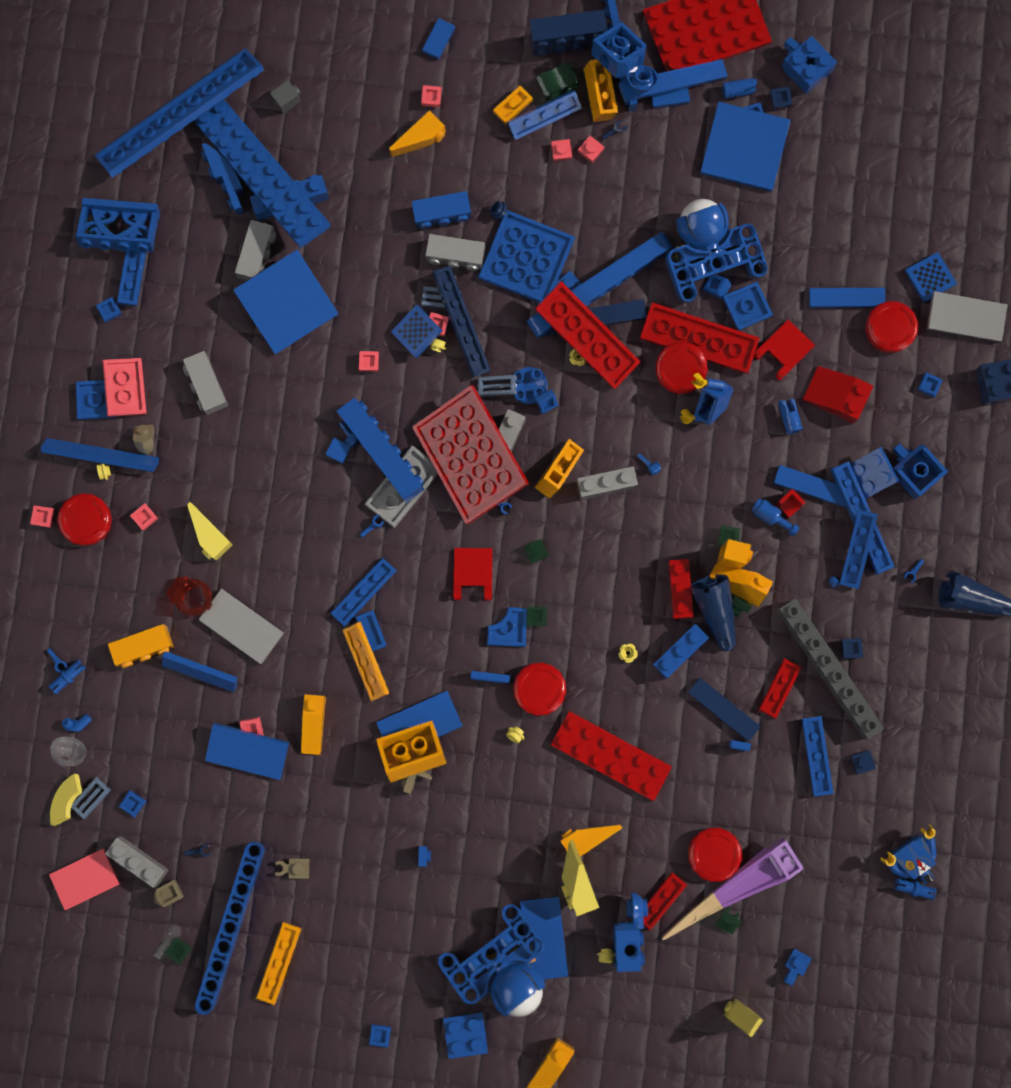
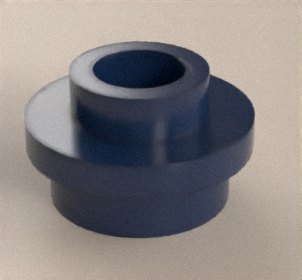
M496 201L492 205L490 213L493 218L500 219L506 215L507 204L505 202Z

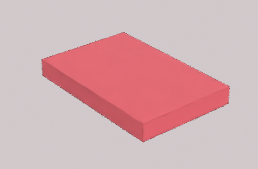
M142 359L103 360L107 417L146 415Z
M101 849L49 874L64 910H68L120 885L111 862L105 854V849Z

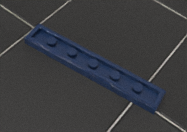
M448 266L433 271L432 276L472 378L491 372L451 267Z
M644 299L589 308L605 326L647 319ZM552 329L541 337L556 335L558 333L554 329Z

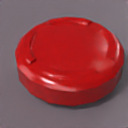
M887 301L877 305L869 313L865 322V333L868 341L875 349L884 353L895 354L904 351L914 342L918 334V321L915 313L907 305L896 301Z
M686 341L674 342L666 346L656 361V376L660 384L668 391L676 394H686L696 390L697 388L691 382L696 381L693 375L699 373L705 380L708 372L707 360L703 351L696 345Z
M81 493L73 495L64 502L59 510L57 521L59 530L65 539L75 545L91 546L99 543L107 536L111 529L112 516L109 507L102 499L93 494Z
M543 662L532 663L524 667L516 676L513 685L514 698L518 706L526 713L535 716L548 715L556 711L564 701L566 694L565 680L561 672L554 666Z
M706 828L692 838L688 847V861L692 870L699 877L710 882H722L731 878L738 871L742 861V848L738 839L729 831L721 828Z

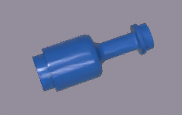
M759 498L751 509L756 517L770 526L777 523L789 531L788 535L793 537L800 528L796 523L792 525L780 516L781 510L765 499Z

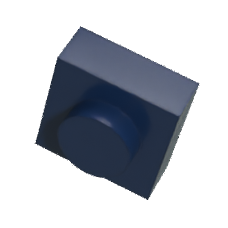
M789 87L770 90L773 110L792 107L793 103Z
M862 638L841 640L842 659L863 658Z
M870 750L850 756L856 774L876 769Z

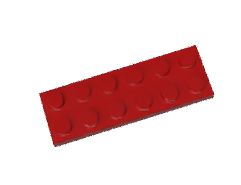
M562 281L534 308L613 389H616L640 363V360Z
M655 303L651 304L640 337L641 340L662 347H666L674 342L686 341L692 343L703 351L708 362L744 374L749 372L760 339L759 337Z
M570 711L551 746L652 801L655 800L672 766Z

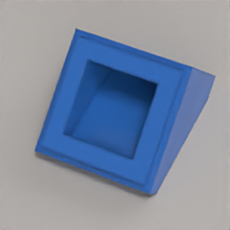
M713 274L706 282L703 291L723 300L722 297L727 294L731 283L727 278Z

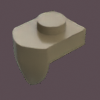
M153 424L134 426V445L144 455H149L154 447Z
M424 771L403 778L401 787H404L403 792L412 793L417 775L431 780L432 777Z
M176 879L156 889L153 894L154 903L160 907H166L184 897Z

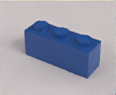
M467 191L412 201L416 228L428 229L432 225L437 224L445 226L454 221L462 223L471 218Z
M696 624L693 625L652 666L664 679H667L709 637Z

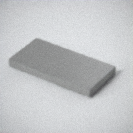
M934 291L932 293L927 329L1002 342L1008 305Z
M411 446L402 457V460L407 459L413 467L411 469L414 475L418 473L424 481L422 486L425 491L438 473L431 460L414 446ZM385 478L364 505L395 529L424 491L408 503H405L393 485Z
M222 588L199 619L260 664H263L284 634Z

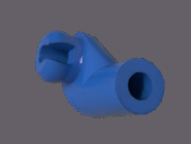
M85 713L79 720L65 718L62 721V726L66 731L80 732L93 719Z

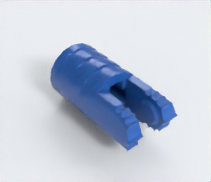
M755 78L723 82L722 92L724 99L754 94L757 80Z
M789 399L787 403L785 400H779L778 405L786 434L790 435L802 431L803 428L795 400Z

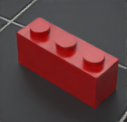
M689 559L669 560L672 619H692L693 606Z

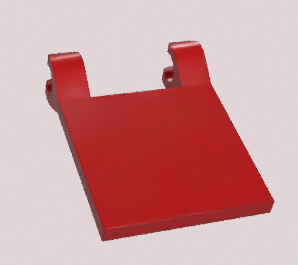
M787 320L756 350L754 357L759 360L768 351L783 365L775 375L778 380H782L815 344L792 322Z
M454 548L453 596L455 600H461V586H484V599L492 600L493 548Z

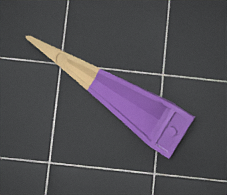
M782 837L769 848L765 847L660 938L666 940L731 904L791 879L804 869L787 841Z

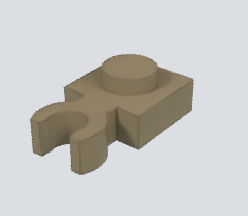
M289 858V864H286L284 861L275 862L276 865L283 866V871L275 872V875L282 876L285 873H289L290 879H309L310 858Z

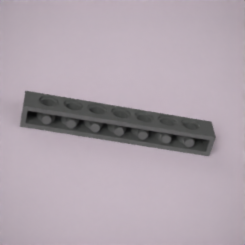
M793 599L778 609L777 613L864 740L869 739L883 730V725L797 599Z

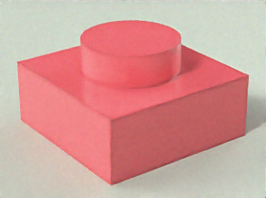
M423 85L422 106L440 107L442 87Z
M589 136L578 149V152L593 163L604 150V146Z
M570 139L551 141L553 162L572 159Z
M431 312L430 318L443 330L439 335L444 337L449 317Z
M360 351L359 371L378 372L379 352Z
M145 503L130 515L143 531L158 519Z
M34 505L30 524L51 528L54 509Z
M260 717L240 721L241 730L264 735Z

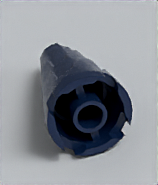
M952 570L946 574L945 577H948L949 580L948 582L942 581L938 594L940 607L971 613L1011 616L1010 598L957 571Z
M715 574L716 579H711L710 576L698 579L690 586L695 601L702 612L706 624L709 626L711 634L716 640L718 648L723 651H730L734 649L736 639L729 578L725 574Z

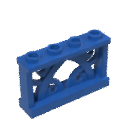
M82 198V209L75 235L78 246L83 248H101L103 250L116 249L120 251H138L141 253L153 252L157 225L160 219L158 204ZM88 215H93L94 221L87 222ZM117 217L123 218L124 222L131 227L117 235L111 233L104 226L112 223ZM147 220H151L149 228L144 226ZM97 226L90 230V233L95 232L96 234H85L89 227ZM140 229L148 234L146 239L136 238L137 236L142 237V233L139 231Z

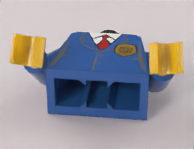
M699 373L693 375L696 381H691L697 389L705 387L702 390L695 413L691 415L688 409H684L681 411L682 416L680 418L684 424H689L695 420V422H704L710 425L726 410L733 393V388L723 380L710 378L704 380Z
M930 824L928 825V831H925L923 828L920 829L923 835H915L891 853L887 851L888 858L886 860L881 857V861L888 866L893 874L904 879L910 878L914 880L920 877L924 884H928L935 879L929 869L936 864V842L934 838L936 831Z

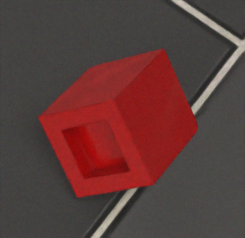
M792 489L776 506L789 519L806 502Z

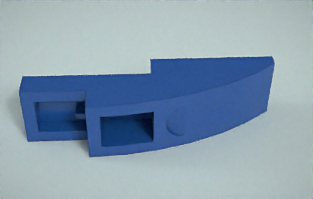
M206 143L202 144L204 151L201 154L205 163L209 162L211 168L207 170L211 179L215 178L217 184L221 183L224 193L229 194L230 199L227 202L230 209L235 210L237 215L244 213L238 196L245 193L234 170L214 148Z

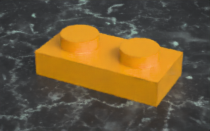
M519 86L493 109V113L507 125V121L515 118L533 101V98Z

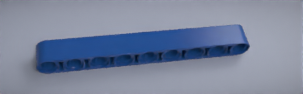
M660 232L573 289L572 292L585 306H588L667 254L674 247L666 235ZM538 313L526 322L537 338L553 329Z
M257 841L249 843L244 850L199 990L195 1008L202 1015L210 1013L216 1006L262 863L265 848L262 843ZM253 845L259 847L260 852L258 856H253L250 852V848ZM245 865H252L254 869L252 875L245 873ZM243 883L247 886L246 894H241L238 891L239 884ZM233 903L241 905L240 913H235L232 910ZM227 922H232L235 925L234 932L227 931ZM221 941L228 943V951L225 952L220 949ZM216 960L220 961L223 965L221 971H217L213 966ZM208 980L215 981L217 985L215 990L208 988ZM203 999L210 1002L209 1009H204L201 1006Z

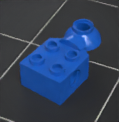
M623 22L593 39L592 56L615 78L626 77L631 87L640 94L647 93L657 85L658 74L651 67L643 65L646 44Z
M631 892V899H627L626 905L627 917L632 918V922H617L613 924L615 969L617 972L641 971V966H645L644 953L640 950V945H644V936L639 929L644 928L643 917H648L647 899H642L637 893ZM627 945L634 946L633 951L630 953L624 952Z

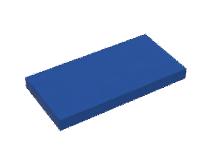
M448 691L376 722L382 737L431 720L436 728L438 737L463 726Z
M214 723L205 761L280 780L289 742Z
M559 896L520 901L521 911L545 944L544 952L535 958L536 961L528 965L536 969L543 979L568 977ZM523 924L524 935L528 933V926L526 924ZM537 940L531 943L533 952H537L540 949V943Z

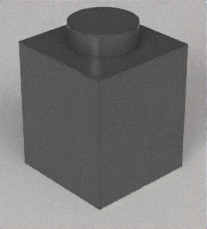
M289 80L270 92L272 100L283 114L301 102L300 90L295 84L292 85Z

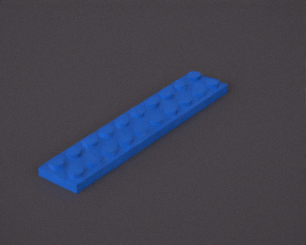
M246 48L99 151L95 154L96 158L113 178L125 168L137 162L142 156L151 152L156 146L165 142L177 131L182 130L187 124L196 120L201 114L213 108L222 99L227 98L232 92L241 88L246 82L258 76L264 70L263 66Z
M224 99L194 120L197 127L299 248H302L331 227L328 220Z

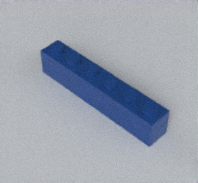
M354 397L337 410L339 416L405 503H408L424 491L422 486L424 481L418 473L416 475L412 473L411 469L413 467L407 459L402 460L399 456L401 451L396 444L392 446L388 440L391 438L384 429L382 431L379 430L377 427L379 422L373 415L369 416L367 414L368 408L362 400L358 402Z

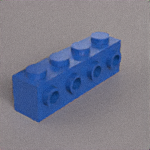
M311 175L306 180L294 181L313 204L329 199L322 175ZM255 194L250 197L258 221L273 217Z

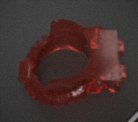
M177 576L173 580L172 587L167 591L166 596L170 598V602L176 604L182 613L189 616L201 615L205 610H210L213 605L211 603L212 594L210 588L198 579ZM192 587L202 589L204 599L206 600L203 607L198 606L197 608L189 609L184 604L185 593Z

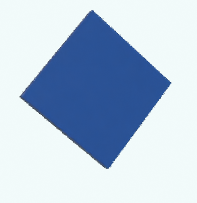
M718 102L700 174L772 192L791 120Z
M507 210L499 225L478 279L540 303L556 286V282L559 280L575 241V236Z
M295 250L233 290L274 354L282 351L339 314L298 250Z

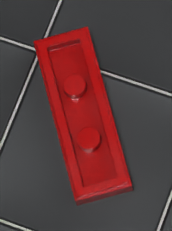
M784 658L758 710L776 719L802 667Z
M673 872L669 874L647 901L648 917L643 918L644 926L649 931L687 886Z

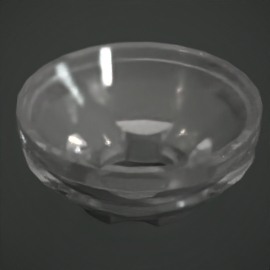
M68 736L55 739L50 747L51 757L60 766H76L83 762L87 753L85 745L80 740ZM68 756L71 760H64L61 757Z

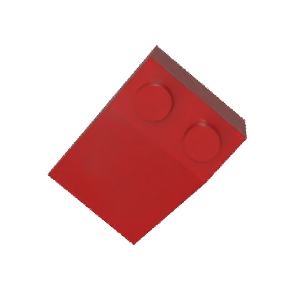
M818 366L802 400L854 424L859 419L874 386L856 377Z

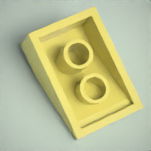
M569 841L562 874L564 886L561 888L565 898H567L566 901L570 910L574 909L576 915L579 916L597 909L599 906L574 841Z

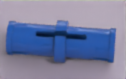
M77 659L74 664L66 671L63 670L61 675L48 685L49 688L52 690L58 685L53 691L55 694H58L68 683L71 684L74 681L73 679L85 670L86 667L82 664L76 669L82 663Z
M897 878L895 883L903 885H894V890L910 893L913 897L920 896L930 900H934L936 896L928 893H936V888L920 885V882H910Z

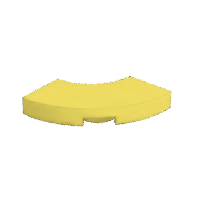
M71 775L58 788L50 809L51 825L56 826L70 819L71 806L76 797L82 793L79 775Z

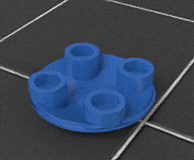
M526 367L513 374L517 376V395H513L517 401L523 404L536 403V397L547 392V378L540 369Z

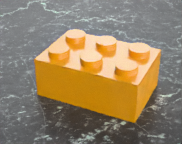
M432 720L376 739L390 782L447 764Z

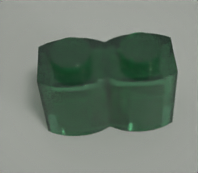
M570 62L564 63L536 77V83L545 101H551L560 97L561 94L572 90L576 91L577 87H579V80Z

